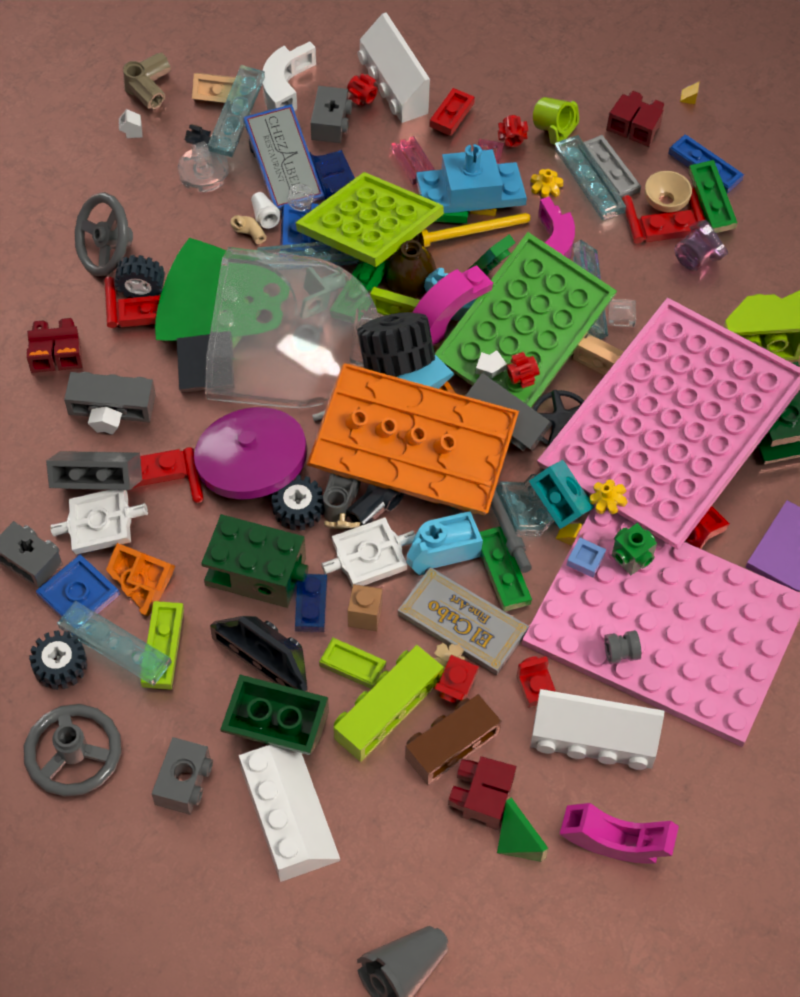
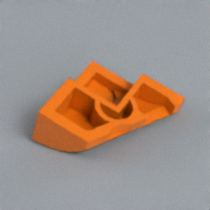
M117 543L106 571L114 580L119 582L123 592L128 597H131L140 608L139 611L149 616L152 612L153 602L159 601L173 574L175 565Z

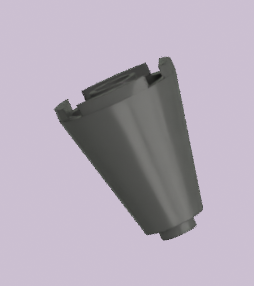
M426 926L363 954L357 959V963L362 964V967L357 970L358 975L371 997H414L447 954L448 939L441 929Z

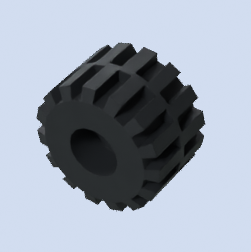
M406 312L385 315L373 319L357 329L365 369L397 376L417 371L435 360L428 317L424 314Z

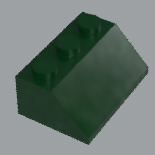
M239 674L220 731L311 755L321 739L328 717V697Z

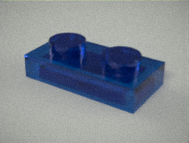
M307 574L305 582H297L295 631L325 632L327 574Z

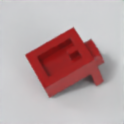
M711 506L685 541L692 546L702 549L708 539L725 532L730 523Z
M450 655L442 677L436 683L434 689L441 691L440 697L452 703H456L458 699L462 701L468 697L480 666L455 655Z
M532 656L518 664L517 679L528 708L537 706L540 689L556 692L548 671L549 661L547 656L541 658Z

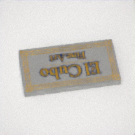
M431 567L398 609L400 617L446 645L460 644L464 649V656L495 675L500 672L529 628L525 623Z

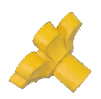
M541 169L538 175L533 174L530 182L534 184L531 192L537 194L541 191L542 198L549 197V193L554 197L559 196L560 190L558 187H563L564 184L563 179L558 177V173L550 169Z
M611 479L607 480L604 484L600 482L594 484L593 489L596 493L590 495V503L597 504L595 509L597 513L603 514L606 508H608L610 514H615L618 512L617 505L621 507L627 505L628 501L622 495L626 492L623 484L616 485L614 480Z

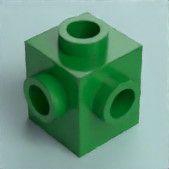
M638 523L629 529L627 527L623 528L614 537L615 542L611 556L630 576L639 569L647 567L654 560L657 542L652 533L646 529L644 530Z

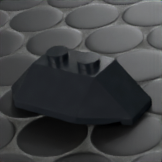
M239 616L214 621L210 625L213 640L270 681L308 692L304 654L301 644L292 637L287 639L280 634L278 628L269 621L263 622L256 616Z

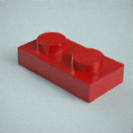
M452 88L431 117L429 127L452 136L474 105L475 97Z

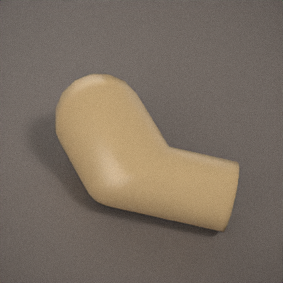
M236 215L231 219V227L236 232L251 235L256 244H262L266 241L267 236L254 218Z

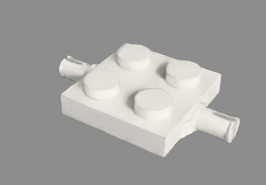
M106 490L69 499L70 512L67 521L51 524V533L53 536L69 533L72 551L76 555L116 546L117 543H130L132 518L148 515L147 505L143 503L129 507L126 490Z
M382 518L332 536V543L337 552V558L321 563L324 574L342 569L348 576L353 588V584L364 586L406 571L408 564L402 554V547L411 544L416 534L412 530L397 536L391 530L386 518Z

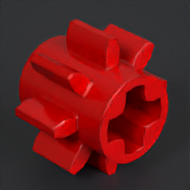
M363 73L360 74V77L358 75L353 76L347 85L348 92L351 93L349 100L362 106L365 103L370 104L378 92V88L374 86L376 80Z
M509 115L502 122L498 123L499 141L505 140L506 146L516 147L521 145L525 139H528L527 121L521 122L520 116Z
M524 352L512 355L511 363L506 365L512 384H521L522 389L534 385L535 377L540 375L534 356H525Z

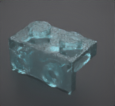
M531 474L525 482L501 481L496 486V491L517 536H541L554 522L547 508L529 483V480L538 474Z

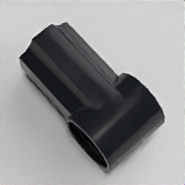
M369 484L366 493L346 510V514L352 523L360 522V526L371 523L385 510L390 512L395 509L402 501L404 493Z

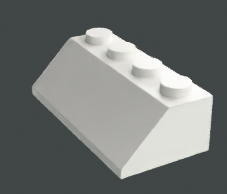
M387 12L383 13L361 37L360 50L357 54L360 63L368 69L369 76L376 80L382 98H386L389 102L392 114L397 115L401 123L428 114L430 78Z
M540 689L530 747L546 754L559 752L565 753L574 759L588 757L598 759L603 764L622 763L637 770L652 769L657 755L664 711Z
M268 745L239 755L241 770L280 882L339 862L340 857L302 753Z

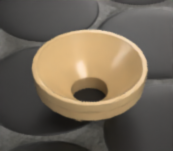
M673 171L654 173L647 179L645 184V198L647 202L655 209L663 212L681 210L688 204L692 194V187L688 179ZM662 196H668L673 200V202L670 204H664L659 200V198Z

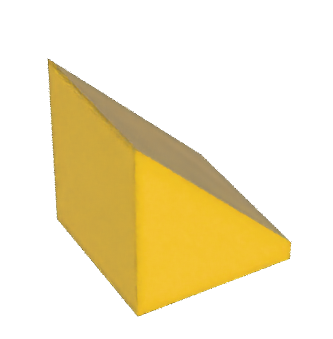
M700 81L682 89L680 102L696 103Z
M582 523L569 524L559 530L555 539L572 546L582 528Z

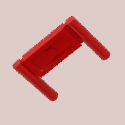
M692 187V194L689 200L691 210L641 216L640 219L637 218L631 196L625 195L621 199L633 241L636 244L642 243L644 240L647 243L693 237L698 233L706 235L709 232L694 187Z
M111 276L104 279L107 327L156 324L157 309L161 295L118 299V302H116L115 279Z
M187 447L183 451L176 449L140 456L142 481L134 487L183 479L188 475L192 501L194 503H201L203 501L200 478L194 461V448Z

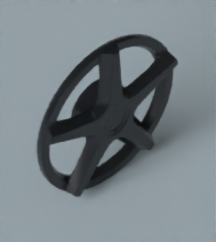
M553 390L543 395L535 403L533 409L537 412L539 406L549 398H552L554 411L552 413H539L552 423L549 440L544 437L541 439L544 444L549 446L584 403V400L577 394L564 390ZM560 396L572 398L580 405L567 410L564 408Z

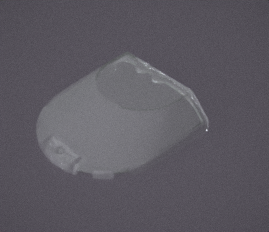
M228 247L222 257L206 355V398L215 401L286 408H308L324 404L325 400L330 399L341 365L346 363L364 368L357 329L361 325L378 318L377 309L370 294L348 271L319 258Z

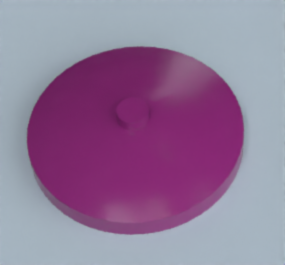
M252 407L231 412L213 422L203 432L196 444L194 461L200 479L213 492L233 499H253L272 494L294 480L305 464L308 451L304 431L293 417L272 408Z

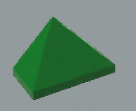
M511 797L506 800L497 853L542 862L546 859L549 848Z

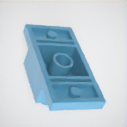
M473 144V151H471V145H468L465 148V152L442 154L441 170L416 172V182L420 196L443 205L444 214L526 205L527 197L517 162L497 164L493 149L482 150L480 146Z

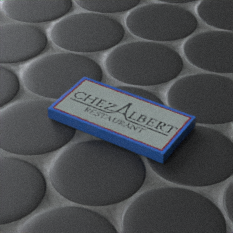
M292 104L245 116L243 122L271 202L282 211L284 204L297 207L324 199L325 195Z

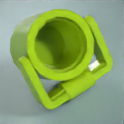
M543 97L538 100L534 107L533 123L537 129L549 131L550 143L560 147L579 123L578 105L575 101L569 102Z

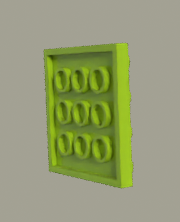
M363 172L296 222V229L304 235L377 267L399 250L404 242L413 239L444 214L443 205Z

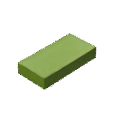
M332 637L319 661V666L372 689L386 667V660Z

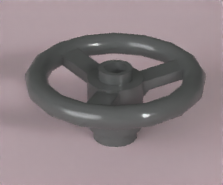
M106 192L93 194L83 204L77 216L74 231L77 255L85 269L96 277L110 275L117 268L118 262L123 259L126 253V248L133 241V232L128 227L124 208L115 196ZM105 203L109 205L112 211L107 222L101 221L95 224L88 220L91 211L98 204ZM85 231L92 234L96 246L100 248L98 266L93 264L88 257L85 246ZM111 249H115V251H114V253H113V255H112V257H111V259H110V261H109V258H110V250H111Z
M83 704L64 705L45 713L30 728L23 745L24 766L31 780L46 792L64 797L84 795L102 786L115 772L122 753L121 735L113 720L98 708ZM81 716L89 718L102 726L109 739V750L87 744L83 731L77 725L72 724L71 717ZM59 721V727L54 732L52 738L57 753L40 769L36 761L37 743L41 734L52 723ZM84 758L105 763L93 777L80 783L64 784L51 780L66 763L76 764Z

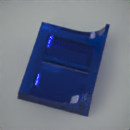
M342 150L320 156L312 155L309 152L325 199H328L355 179Z

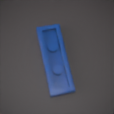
M686 134L669 147L668 154L688 168L689 165L714 160L727 194L743 180V173Z

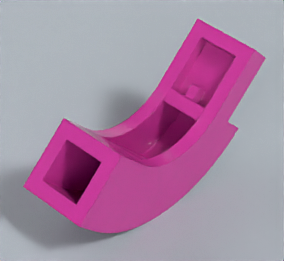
M550 196L540 199L538 217L550 236L544 243L570 259L575 237L573 217L570 212L562 214L559 206L554 205Z
M476 265L463 273L458 269L452 271L438 281L423 296L412 313L424 314L428 317L433 345L443 341L446 327L454 314L468 302L491 291L493 282Z
M591 803L567 805L560 835L570 842L596 854L621 861L653 864L656 863L657 857L672 856L679 826L672 821L628 822L604 813Z

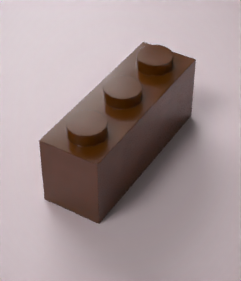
M479 694L472 699L465 698L458 703L455 711L447 717L445 715L438 717L426 732L414 734L406 743L405 758L425 783L429 785L462 759H465L498 735L502 721Z

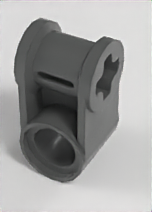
M330 473L328 485L323 494V514L327 521H339L340 513L345 514L346 520L348 517L346 510L353 504L354 498H356L359 492L361 481Z

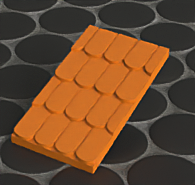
M344 363L339 370L307 466L348 479L353 478L384 489L399 491L433 503H441L466 512L471 511L473 514L486 515L492 502L519 411Z

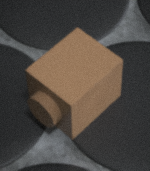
M353 584L348 606V627L377 631L382 609L383 589Z

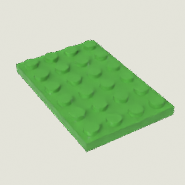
M527 232L491 279L493 282L492 290L475 300L435 355L454 374L472 386L480 376L476 374V366L481 352L490 355L498 351L507 365L511 363L512 355L524 352L525 356H534L540 371V375L535 377L534 385L523 389L521 384L513 385L508 376L507 369L492 378L493 381L532 408L615 297L617 290Z

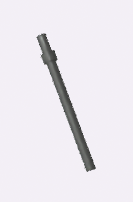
M495 489L491 507L507 540L506 547L509 554L515 557L522 573L529 572L532 566L525 553L526 546L522 538L517 536Z

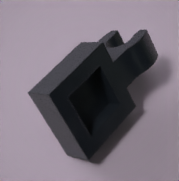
M189 125L191 131H186L184 139L186 143L216 148L218 139L210 137L211 131L204 130L197 125Z

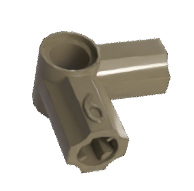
M161 52L142 62H127L123 67L124 90L129 94L136 95L148 109L155 110L165 100V93L153 81L171 72V66L167 57Z

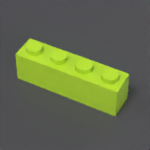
M418 645L410 652L408 650L404 651L397 659L396 666L392 670L384 671L376 680V685L369 692L364 691L355 701V706L348 713L345 711L337 717L334 722V739L362 762L435 688L436 683L442 677L444 667Z

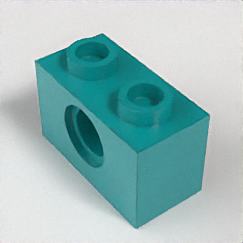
M564 460L549 466L529 480V483L560 529L595 508Z

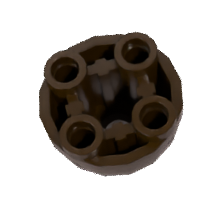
M415 240L404 242L401 248L388 258L385 269V282L393 291L414 299L418 298L420 294L426 292L424 288L426 278L437 269L433 256Z

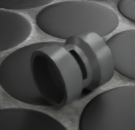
M636 630L625 632L623 637L615 633L605 635L604 645L609 664L620 663L622 659L630 661L641 660V643Z

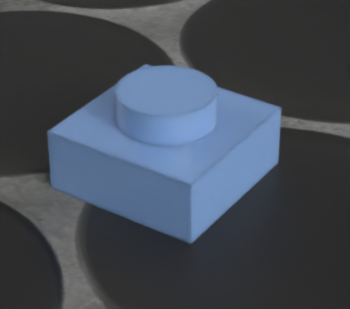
M579 538L567 560L566 566L593 578L605 556L606 549L583 538Z

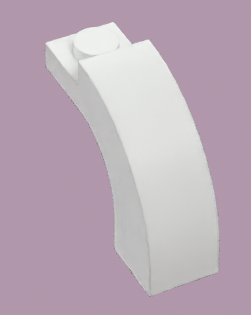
M311 42L296 47L292 51L283 46L267 59L262 71L264 102L268 110L292 104L294 111L297 110L296 91L290 86L288 81L293 76L316 65V47Z

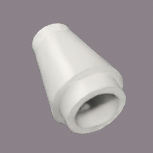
M255 193L251 198L256 221L266 229L275 227L280 221V210L264 193Z

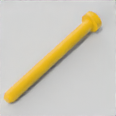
M522 213L428 232L427 229H424L419 233L420 244L427 248L430 247L431 242L525 224L530 221V215Z

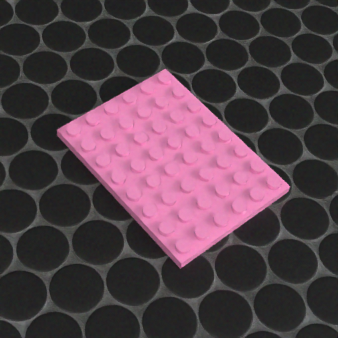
M667 298L537 460L538 466L547 469L549 466L564 460L589 497L591 494L596 493L593 487L597 482L604 484L607 480L611 479L614 480L616 485L623 484L626 492L622 495L626 497L628 502L625 507L617 505V513L634 524L638 523L644 530L650 531L654 536L679 549L800 390V367Z
M594 504L595 508L590 511L529 626L522 640V645L743 747L800 619V593L684 542L679 549H676L654 536L657 542L654 560L647 567L639 569L630 576L611 554L616 534L623 528L627 527L629 529L635 524L618 513L610 514L608 508H606L603 514H599L595 510L597 504ZM579 538H583L606 549L605 556L593 578L566 566L567 560ZM636 630L641 643V660L630 661L622 659L620 663L609 664L604 645L605 635L615 633L623 637L625 632Z

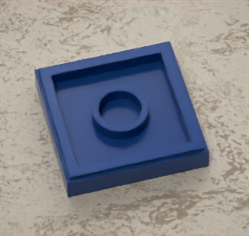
M81 554L36 590L37 596L75 632L120 595L119 590Z

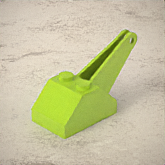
M800 290L782 299L775 294L747 296L725 320L724 328L785 360H799Z

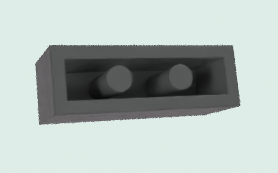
M70 372L64 401L68 415L90 417L92 409L108 407L122 413L120 420L150 422L156 393L153 379L121 377L115 374L99 375L90 372Z
M484 373L479 376L466 394V397L519 411L512 433L513 438L510 442L523 451L526 447L533 451L552 425L548 419Z
M59 451L46 460L49 488L131 490L142 481L140 453Z

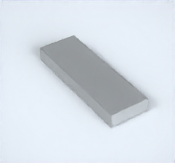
M603 135L581 143L580 150L618 201L625 195L632 196L640 193L641 185Z

